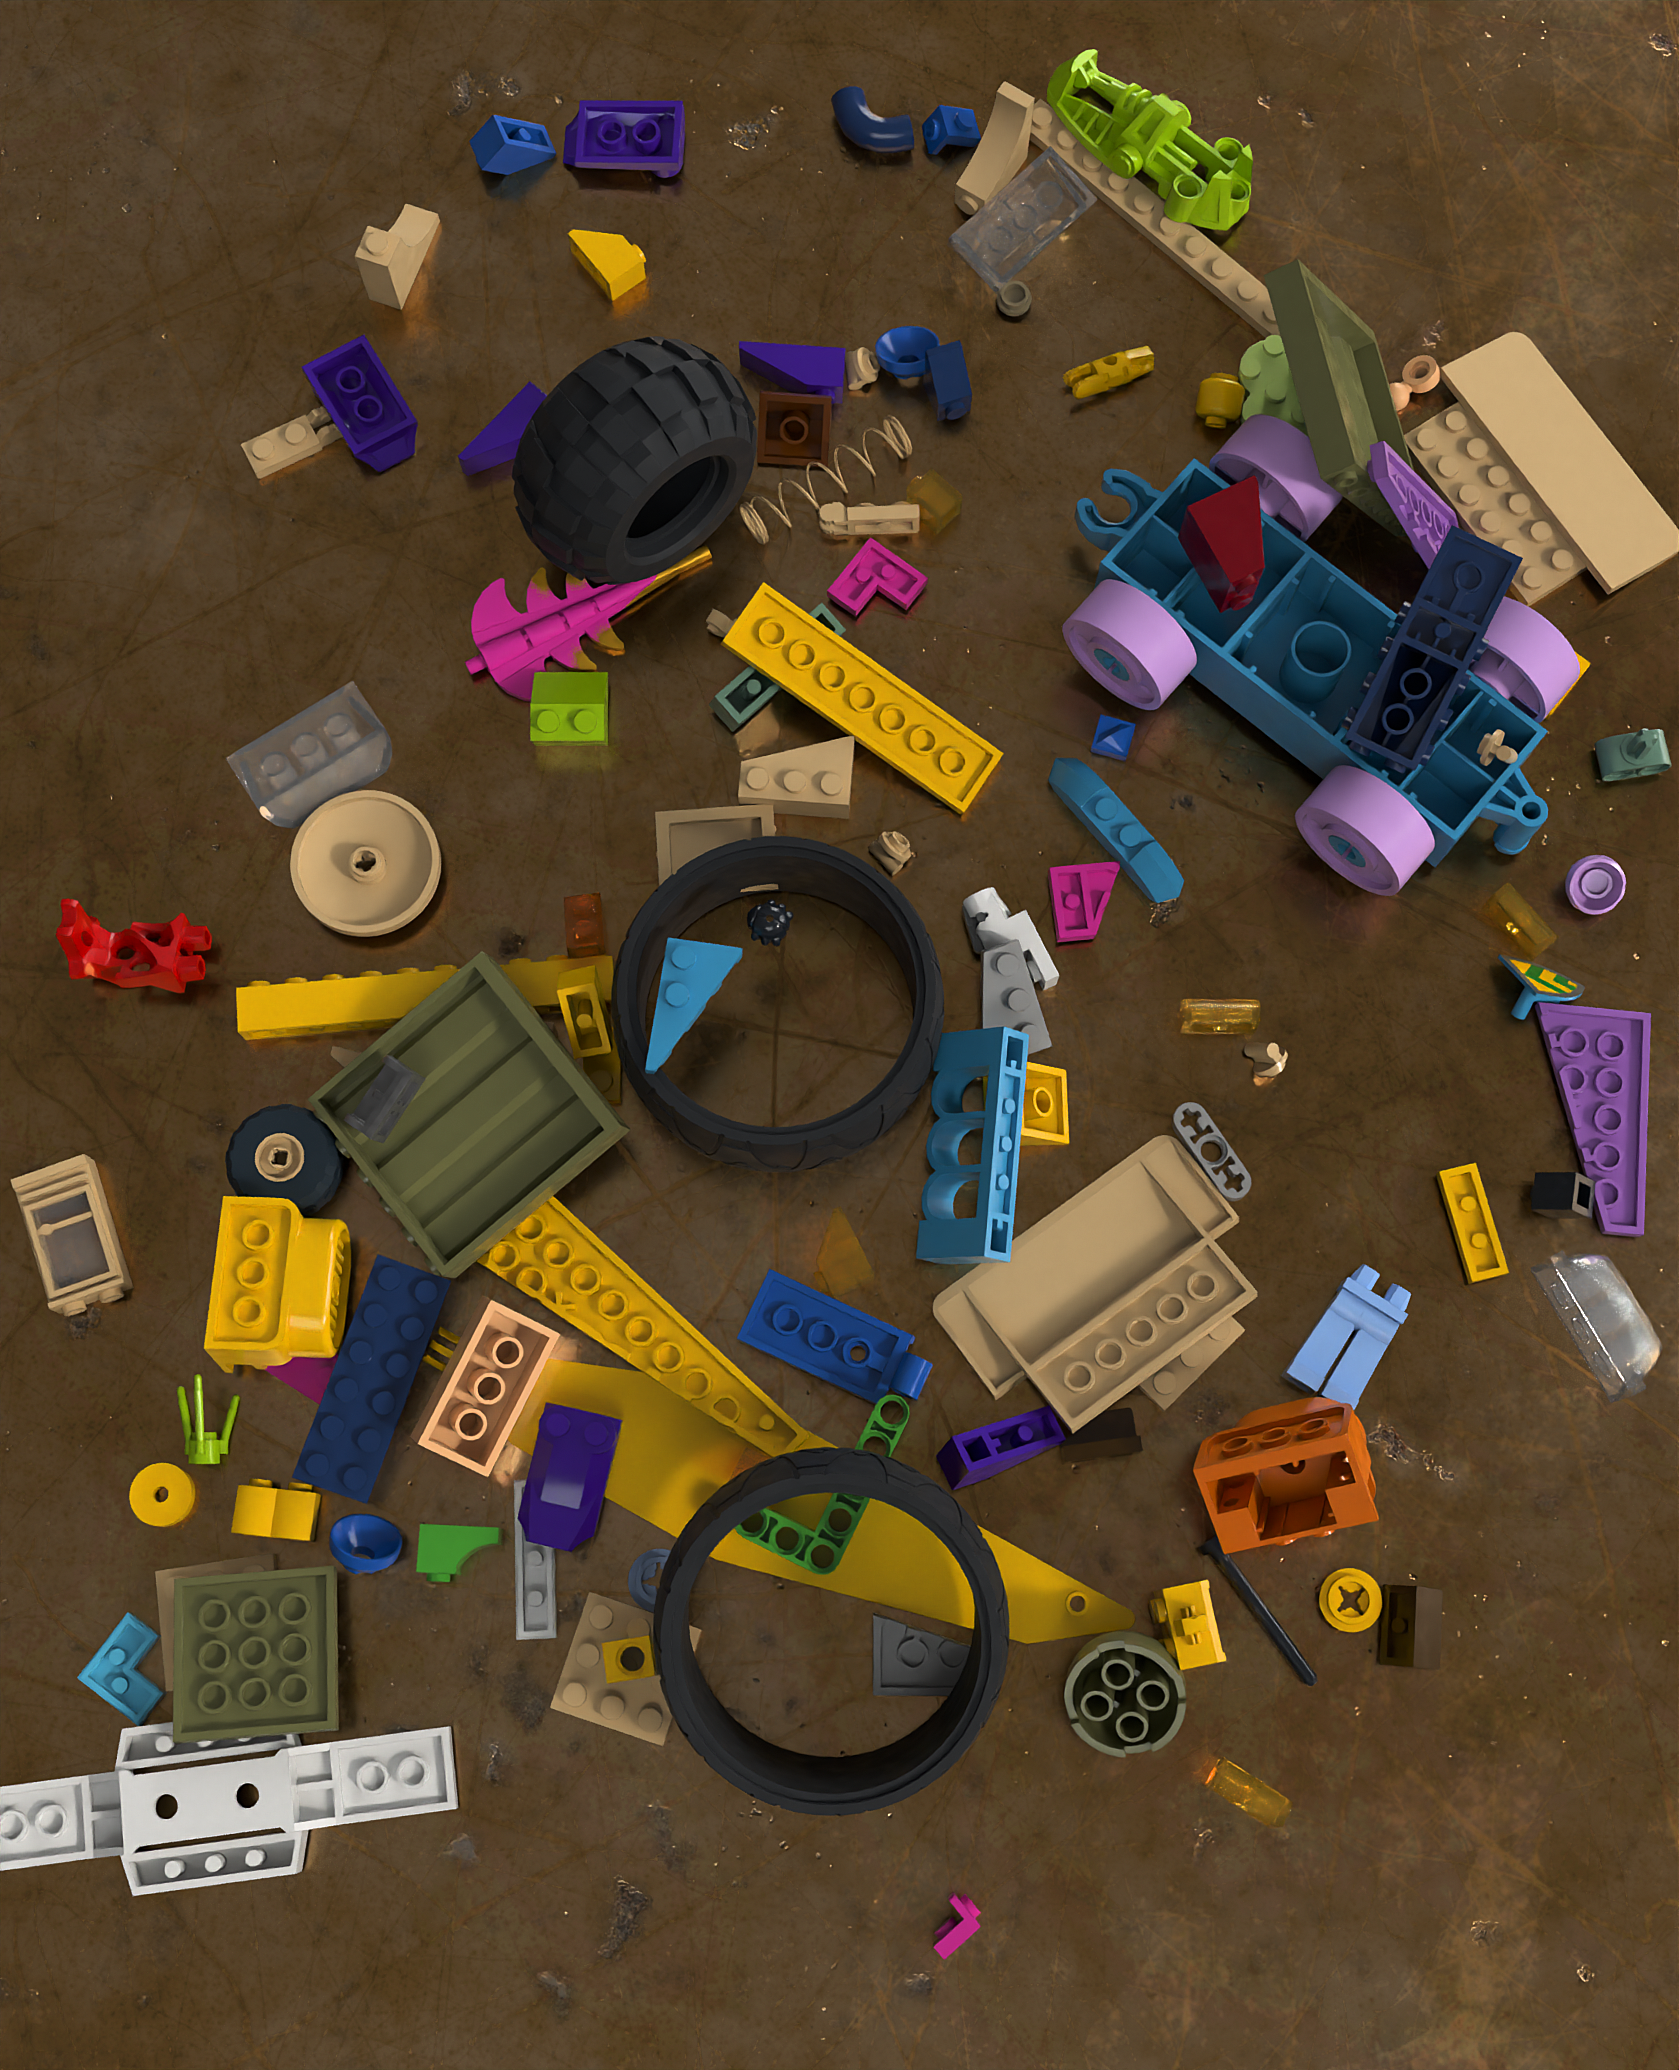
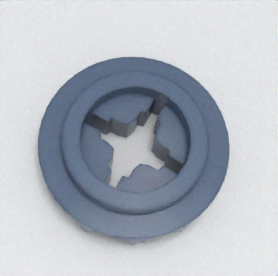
M649 1550L635 1560L629 1571L628 1587L634 1601L647 1611L654 1612L657 1588L653 1585L643 1584V1581L655 1577L657 1563H660V1569L664 1568L671 1550Z

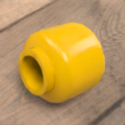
M1212 373L1210 378L1204 379L1200 383L1195 411L1198 416L1206 419V426L1223 429L1226 428L1227 423L1235 422L1240 418L1245 389L1243 385L1238 383V377L1226 373Z

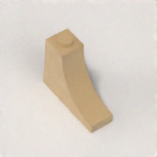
M1006 81L997 90L993 111L983 137L955 186L954 203L966 214H974L983 220L1024 163L1028 154L1035 98Z
M405 204L397 221L388 232L367 226L356 251L355 259L370 300L402 310L439 225L440 219L437 213Z

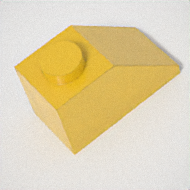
M575 229L568 233L571 252L612 301L646 278L644 268L646 258L636 244L630 245L623 235Z

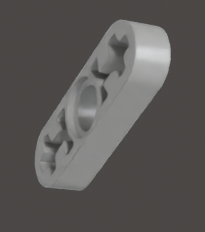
M1194 1102L1180 1105L1172 1116L1171 1123L1174 1132L1226 1201L1242 1199L1251 1187L1250 1174L1201 1105ZM1184 1112L1189 1116L1194 1114L1198 1116L1195 1126L1200 1134L1205 1128L1209 1131V1134L1203 1135L1196 1144L1191 1141L1197 1135L1190 1125L1186 1127L1181 1125L1184 1119ZM1214 1142L1219 1145L1222 1155L1218 1161L1209 1162L1202 1157L1201 1146L1204 1143ZM1226 1160H1229L1232 1165L1227 1166L1225 1170L1230 1177L1236 1178L1238 1176L1241 1178L1242 1182L1238 1185L1240 1191L1237 1192L1234 1188L1227 1190L1224 1187L1227 1181L1226 1175L1222 1170L1218 1175H1215L1212 1170L1220 1168Z

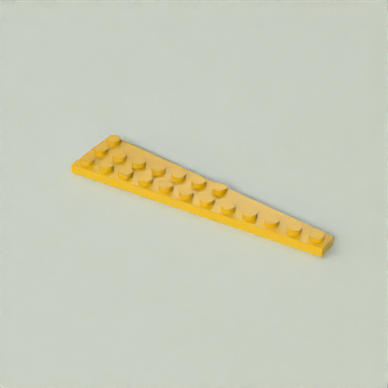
M554 1196L476 1260L771 1458L786 1453H794L809 1437V1434Z

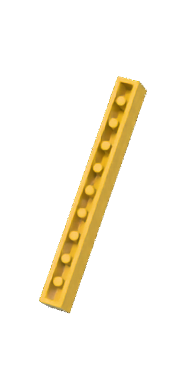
M589 952L584 954L583 958L569 959L566 955H553L547 957L546 961L531 962V959L517 958L510 960L507 965H500L539 1015L562 1013L557 994L558 972L596 965L606 1008L611 1009V989L615 963L613 957L606 956L604 952ZM439 965L434 967V971L420 972L417 968H402L397 970V974L382 975L379 971H366L360 973L359 977L345 978L344 975L330 974L323 976L321 981L307 982L306 978L295 977L286 979L285 984L270 985V982L252 981L247 983V987L236 988L238 1033L245 1040L392 1028L460 969H457L455 965Z

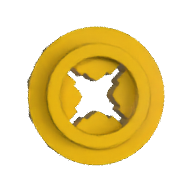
M1354 1568L1337 1570L1328 1575L1319 1588L1318 1606L1325 1617V1621L1339 1631H1363L1369 1628L1380 1615L1382 1609L1380 1588L1375 1580L1364 1571ZM1338 1587L1347 1593H1353L1362 1589V1592L1358 1594L1359 1597L1355 1600L1358 1606L1357 1609L1361 1614L1358 1611H1354L1351 1607L1341 1609L1340 1611L1337 1610L1344 1600L1341 1595L1342 1592Z

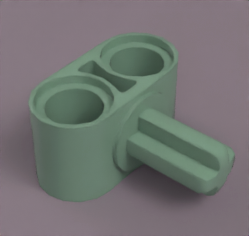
M1643 728L1639 732L1607 737L1594 744L1603 781L1657 774L1668 770L1672 766L1664 732L1660 729L1648 730V728Z

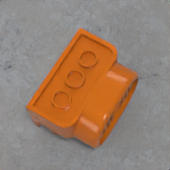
M1309 1397L1261 1408L1242 1417L1234 1428L1208 1436L1200 1445L1193 1472L1224 1554L1274 1543L1278 1546L1287 1545L1297 1538L1310 1535L1324 1537L1337 1529L1374 1522L1379 1519L1373 1502L1376 1494V1484L1370 1469L1371 1458L1367 1450L1365 1430L1359 1418L1355 1415L1352 1405L1348 1403H1340L1324 1397Z

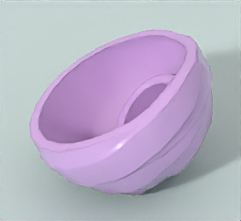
M1590 855L1579 859L1571 866L1565 879V892L1570 903L1578 910L1587 914L1595 915L1608 912L1618 904L1625 893L1626 878L1622 868L1616 861L1604 855Z

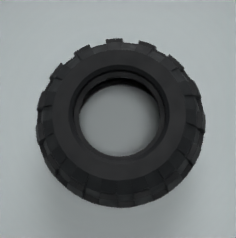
M660 336L645 337L616 344L580 364L557 384L543 400L528 422L518 445L512 469V479L515 482L513 494L518 503V506L515 507L528 538L551 563L581 581L587 578L593 583L606 582L608 585L636 582L657 575L681 561L720 526L735 507L751 477L757 451L756 441L758 435L753 421L756 420V415L740 382L713 354L680 339H665Z

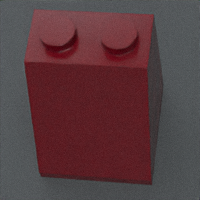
M1255 475L1187 506L1178 535L1179 542L1220 613L1229 608L1236 611L1247 606L1253 600L1254 593L1265 568L1259 486Z

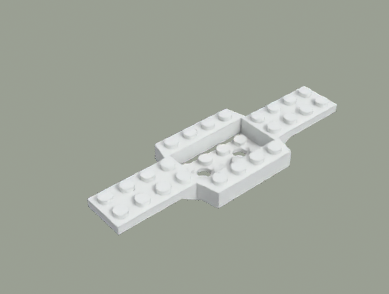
M173 1722L124 1728L121 1731L114 1772L0 1787V1871L120 1855L133 1896L297 1874L302 1872L309 1829L457 1809L458 1798L451 1726L302 1746L298 1734L176 1744L173 1742ZM280 1749L272 1757L139 1775L133 1774V1769ZM245 1783L253 1784L259 1792V1799L251 1808L242 1807L236 1797L238 1789ZM164 1794L172 1795L178 1803L177 1812L170 1819L161 1818L156 1812V1802ZM279 1827L285 1831L138 1852L139 1846Z

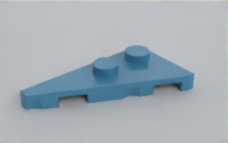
M668 937L645 1067L646 1073L654 1074L665 1063L685 1031L688 1032L705 1009L707 1001L716 994L722 986L724 978L733 966L741 960L742 948Z

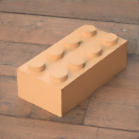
M482 1295L410 1437L417 1444L488 1477L560 1334Z

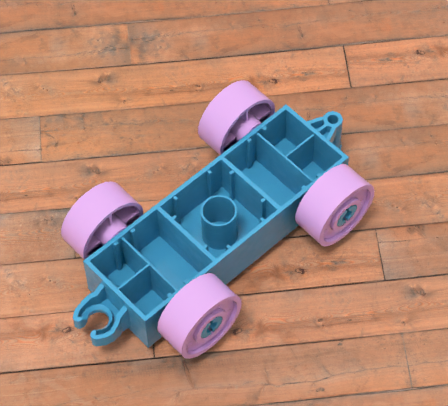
M1263 414L1250 416L1213 456L1209 463V469L1194 458L1164 492L1152 488L1150 483L1127 470L1107 469L1102 478V491L1105 494L1124 498L1130 507L1128 518L1122 522L1111 523L1104 520L1099 515L1093 501L1088 498H1082L1077 502L1074 517L1079 531L1089 542L1109 553L1100 562L1094 590L1063 624V636L1072 654L1083 668L1103 687L1123 701L1145 710L1159 708L1184 678L1190 674L1321 777L1323 781L1296 811L1295 821L1300 833L1309 846L1341 876L1369 892L1383 896H1393L1425 860L1436 868L1478 817L1492 820L1498 824L1493 834L1494 846L1498 851L1509 855L1520 853L1525 849L1531 837L1546 821L1548 817L1547 804L1542 798L1535 795L1520 767L1548 732L1539 723L1544 720L1576 682L1580 674V665L1573 648L1562 633L1538 612L1514 599L1503 597L1484 636L1485 639L1489 640V643L1479 662L1472 659L1466 671V674L1471 675V678L1461 697L1454 694L1448 706V709L1452 710L1453 713L1443 732L1436 729L1430 741V744L1435 745V748L1425 767L1418 764L1415 771L1407 767L1403 774L1384 765L1383 762L1386 757L1375 751H1372L1370 756L1367 757L1348 748L1351 740L1344 737L1347 729L1341 726L1351 706L1359 709L1365 697L1359 690L1369 671L1374 674L1377 673L1383 660L1376 656L1387 636L1393 639L1401 625L1394 622L1397 617L1396 613L1304 543L1339 504L1343 495L1320 478L1310 439L1303 432L1273 416ZM1255 475L1259 486L1265 568L1254 593L1253 600L1239 610L1233 611L1232 608H1229L1220 613L1179 542L1178 535L1187 506ZM1497 729H1500L1505 733L1501 746L1505 745L1514 749L1518 754V758L1514 763L1507 764L1499 760L1495 755L1490 764L1485 766L1480 763L1481 755L1477 753L1478 747L1487 733L1493 735Z

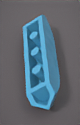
M1056 758L1048 778L1052 789L1113 859L1120 861V867L1142 892L1155 903L1179 897L1184 884V879L1165 850L1116 794L1092 769L1079 759Z

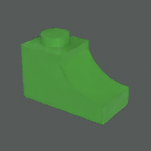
M420 1524L416 1572L426 1573V1581L450 1582L451 1575H461L462 1566L471 1555L486 1547L503 1545L504 1529L498 1527Z

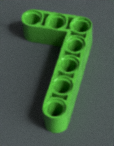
M886 1395L881 1398L875 1405L855 1449L864 1450L865 1441L870 1437L876 1436L883 1439L886 1444L884 1456L891 1457L909 1418V1406L906 1401L897 1395ZM888 1401H896L903 1408V1418L896 1424L886 1423L881 1417V1407ZM833 1493L816 1530L769 1507L759 1511L763 1517V1525L760 1530L748 1531L742 1523L737 1525L735 1529L743 1538L813 1573L820 1575L829 1574L839 1565L870 1498L847 1493ZM842 1508L850 1513L852 1522L848 1529L838 1531L830 1525L829 1516L835 1509ZM791 1527L796 1530L799 1537L796 1547L785 1549L778 1544L777 1533L781 1528ZM822 1544L829 1546L834 1552V1561L825 1567L818 1566L812 1559L813 1549Z

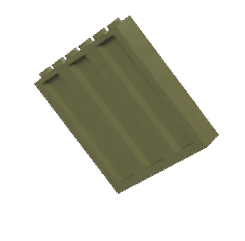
M1298 259L1265 274L1264 279L1320 478L1393 535L1408 536L1378 485L1370 479L1367 469V461L1371 460L1369 445L1385 441L1414 471L1374 331Z
M483 951L477 954L308 1098V1101L315 1108L313 1113L316 1118L326 1123L337 1137L335 1145L345 1157H352L360 1167L356 1172L361 1180L370 1188L374 1186L382 1196L379 1199V1203L384 1210L392 1217L397 1216L403 1223L404 1227L401 1231L406 1239L415 1247L419 1245L425 1252L427 1257L424 1258V1261L429 1269L437 1276L442 1274V1276L450 1278L459 1276L630 1131V1128L496 960ZM385 1055H390L426 1079L385 1142L381 1143L366 1137L363 1133L345 1122L344 1118L347 1113L353 1114L384 1067L383 1058Z

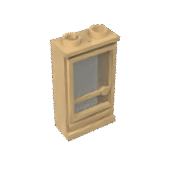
M82 1154L11 1179L50 1310L59 1314L63 1313L64 1316L75 1315L87 1309L86 1304L98 1300L101 1303L112 1302L124 1296L123 1291L134 1288L93 1159Z

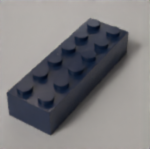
M377 1255L292 1478L367 1504L450 1286V1280L382 1255Z

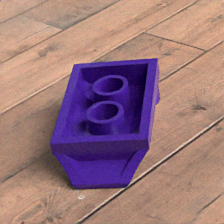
M580 100L577 115L566 126L563 163L581 168L651 170L653 174L662 178L674 176L680 171L683 164L685 140L683 101Z
M364 334L302 366L303 374L310 383L313 393L321 401L355 458L369 464L378 472H383L414 455L415 435L418 426L417 420Z
M546 1402L544 1412L539 1420V1432L517 1517L522 1525L527 1542L572 1552L581 1542L595 1536L623 1423L622 1420Z

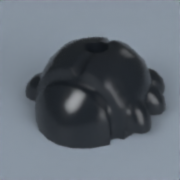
M773 899L768 900L764 905H756L747 914V925L752 930L751 939L753 941L761 940L763 946H767L769 943L776 947L779 946L781 940L787 935L786 931L789 930L793 913L790 911L786 912L785 904L780 903L776 905ZM772 917L773 921L768 922L766 919Z

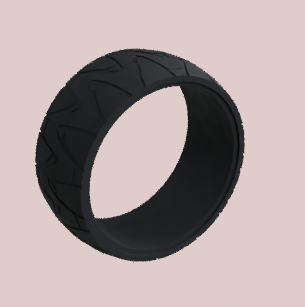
M763 836L751 838V840L743 839L712 849L689 861L679 868L675 875H670L638 911L627 930L626 940L621 944L614 968L611 989V1017L614 1020V1024H612L614 1040L624 1071L638 1097L652 1115L684 1144L711 1159L746 1170L796 1172L814 1169L840 1161L843 1157L847 1158L869 1146L882 1134L886 1133L904 1115L908 1109L907 1106H910L916 1099L932 1069L942 1037L944 990L940 965L931 937L926 932L925 924L917 911L890 880L868 863L845 850L815 840L789 836ZM766 884H778L779 888L775 890L740 892L741 889ZM777 891L805 893L837 903L866 921L888 944L905 975L911 996L913 1023L900 1056L884 1079L857 1103L830 1117L803 1125L764 1127L732 1121L698 1105L681 1092L660 1067L654 1074L646 1073L645 1067L649 1050L645 1031L647 998L658 965L665 955L668 937L677 938L691 923L703 914L739 897Z
M822 1447L778 1455L743 1471L720 1487L697 1510L685 1525L672 1547L662 1571L654 1607L653 1644L656 1669L661 1677L659 1680L661 1690L670 1713L692 1748L699 1756L704 1757V1761L713 1770L748 1795L772 1806L780 1805L782 1809L811 1815L841 1816L881 1809L910 1797L945 1774L962 1758L979 1736L980 1730L987 1723L999 1697L1008 1658L1009 1611L1007 1595L994 1554L986 1539L982 1537L983 1534L963 1507L931 1478L920 1474L913 1467L893 1458L858 1449ZM847 1493L885 1502L906 1512L930 1529L947 1546L963 1570L973 1592L974 1630L972 1643L964 1669L948 1698L924 1724L909 1735L888 1746L863 1754L843 1757H818L799 1754L775 1746L751 1733L721 1706L709 1689L699 1669L690 1639L689 1598L691 1587L699 1570L714 1548L729 1532L751 1515L783 1500L807 1494Z

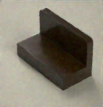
M1131 1408L1103 1411L1073 1434L1060 1417L1056 1419L1066 1438L1062 1444H1059L1062 1465L1135 1455L1143 1451L1141 1436L1136 1435Z
M1383 1584L1380 1665L1429 1670L1440 1669L1442 1590L1419 1586Z

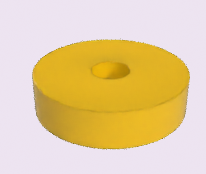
M169 1463L152 1464L140 1471L133 1480L129 1493L130 1505L135 1515L144 1523L158 1527L172 1526L182 1521L190 1513L195 1502V1485L190 1475L176 1465ZM165 1487L168 1490V1498L164 1502H159L157 1492Z

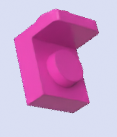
M952 1892L947 1897L962 1917L957 1922L953 1917H950L934 1932L938 1939L933 1943V1947L944 1960L981 1927L980 1923L976 1920V1917L981 1912L966 1894L958 1898Z

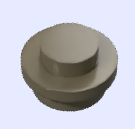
M1009 281L999 289L996 298L998 308L1009 316L1024 314L1030 308L1032 300L1030 290L1020 281Z

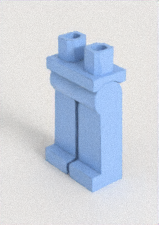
M1362 1264L1350 1277L1341 1281L1336 1290V1295L1281 1376L1310 1395L1319 1390L1316 1397L1348 1403L1352 1405L1354 1411L1359 1402V1397L1399 1325H1402L1409 1315L1404 1311L1408 1305L1411 1293L1393 1283L1383 1298L1371 1291L1380 1274L1369 1266ZM1353 1331H1355L1347 1346L1345 1347L1344 1351L1337 1360L1336 1364L1334 1365L1333 1369L1331 1370L1330 1374L1325 1380L1324 1377L1328 1373L1329 1369L1331 1368L1338 1354L1342 1350L1349 1336Z

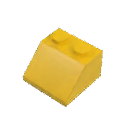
M1027 1062L1020 1146L1069 1144L1066 1070ZM983 1076L984 1111L986 1107L988 1076Z

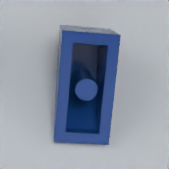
M492 115L469 141L481 170L505 175L552 159L557 154L544 125L498 115Z

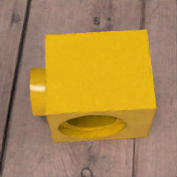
M651 1635L601 1643L607 1684L658 1676ZM631 1647L639 1648L645 1658L643 1666L636 1671L628 1670L623 1663V1655Z

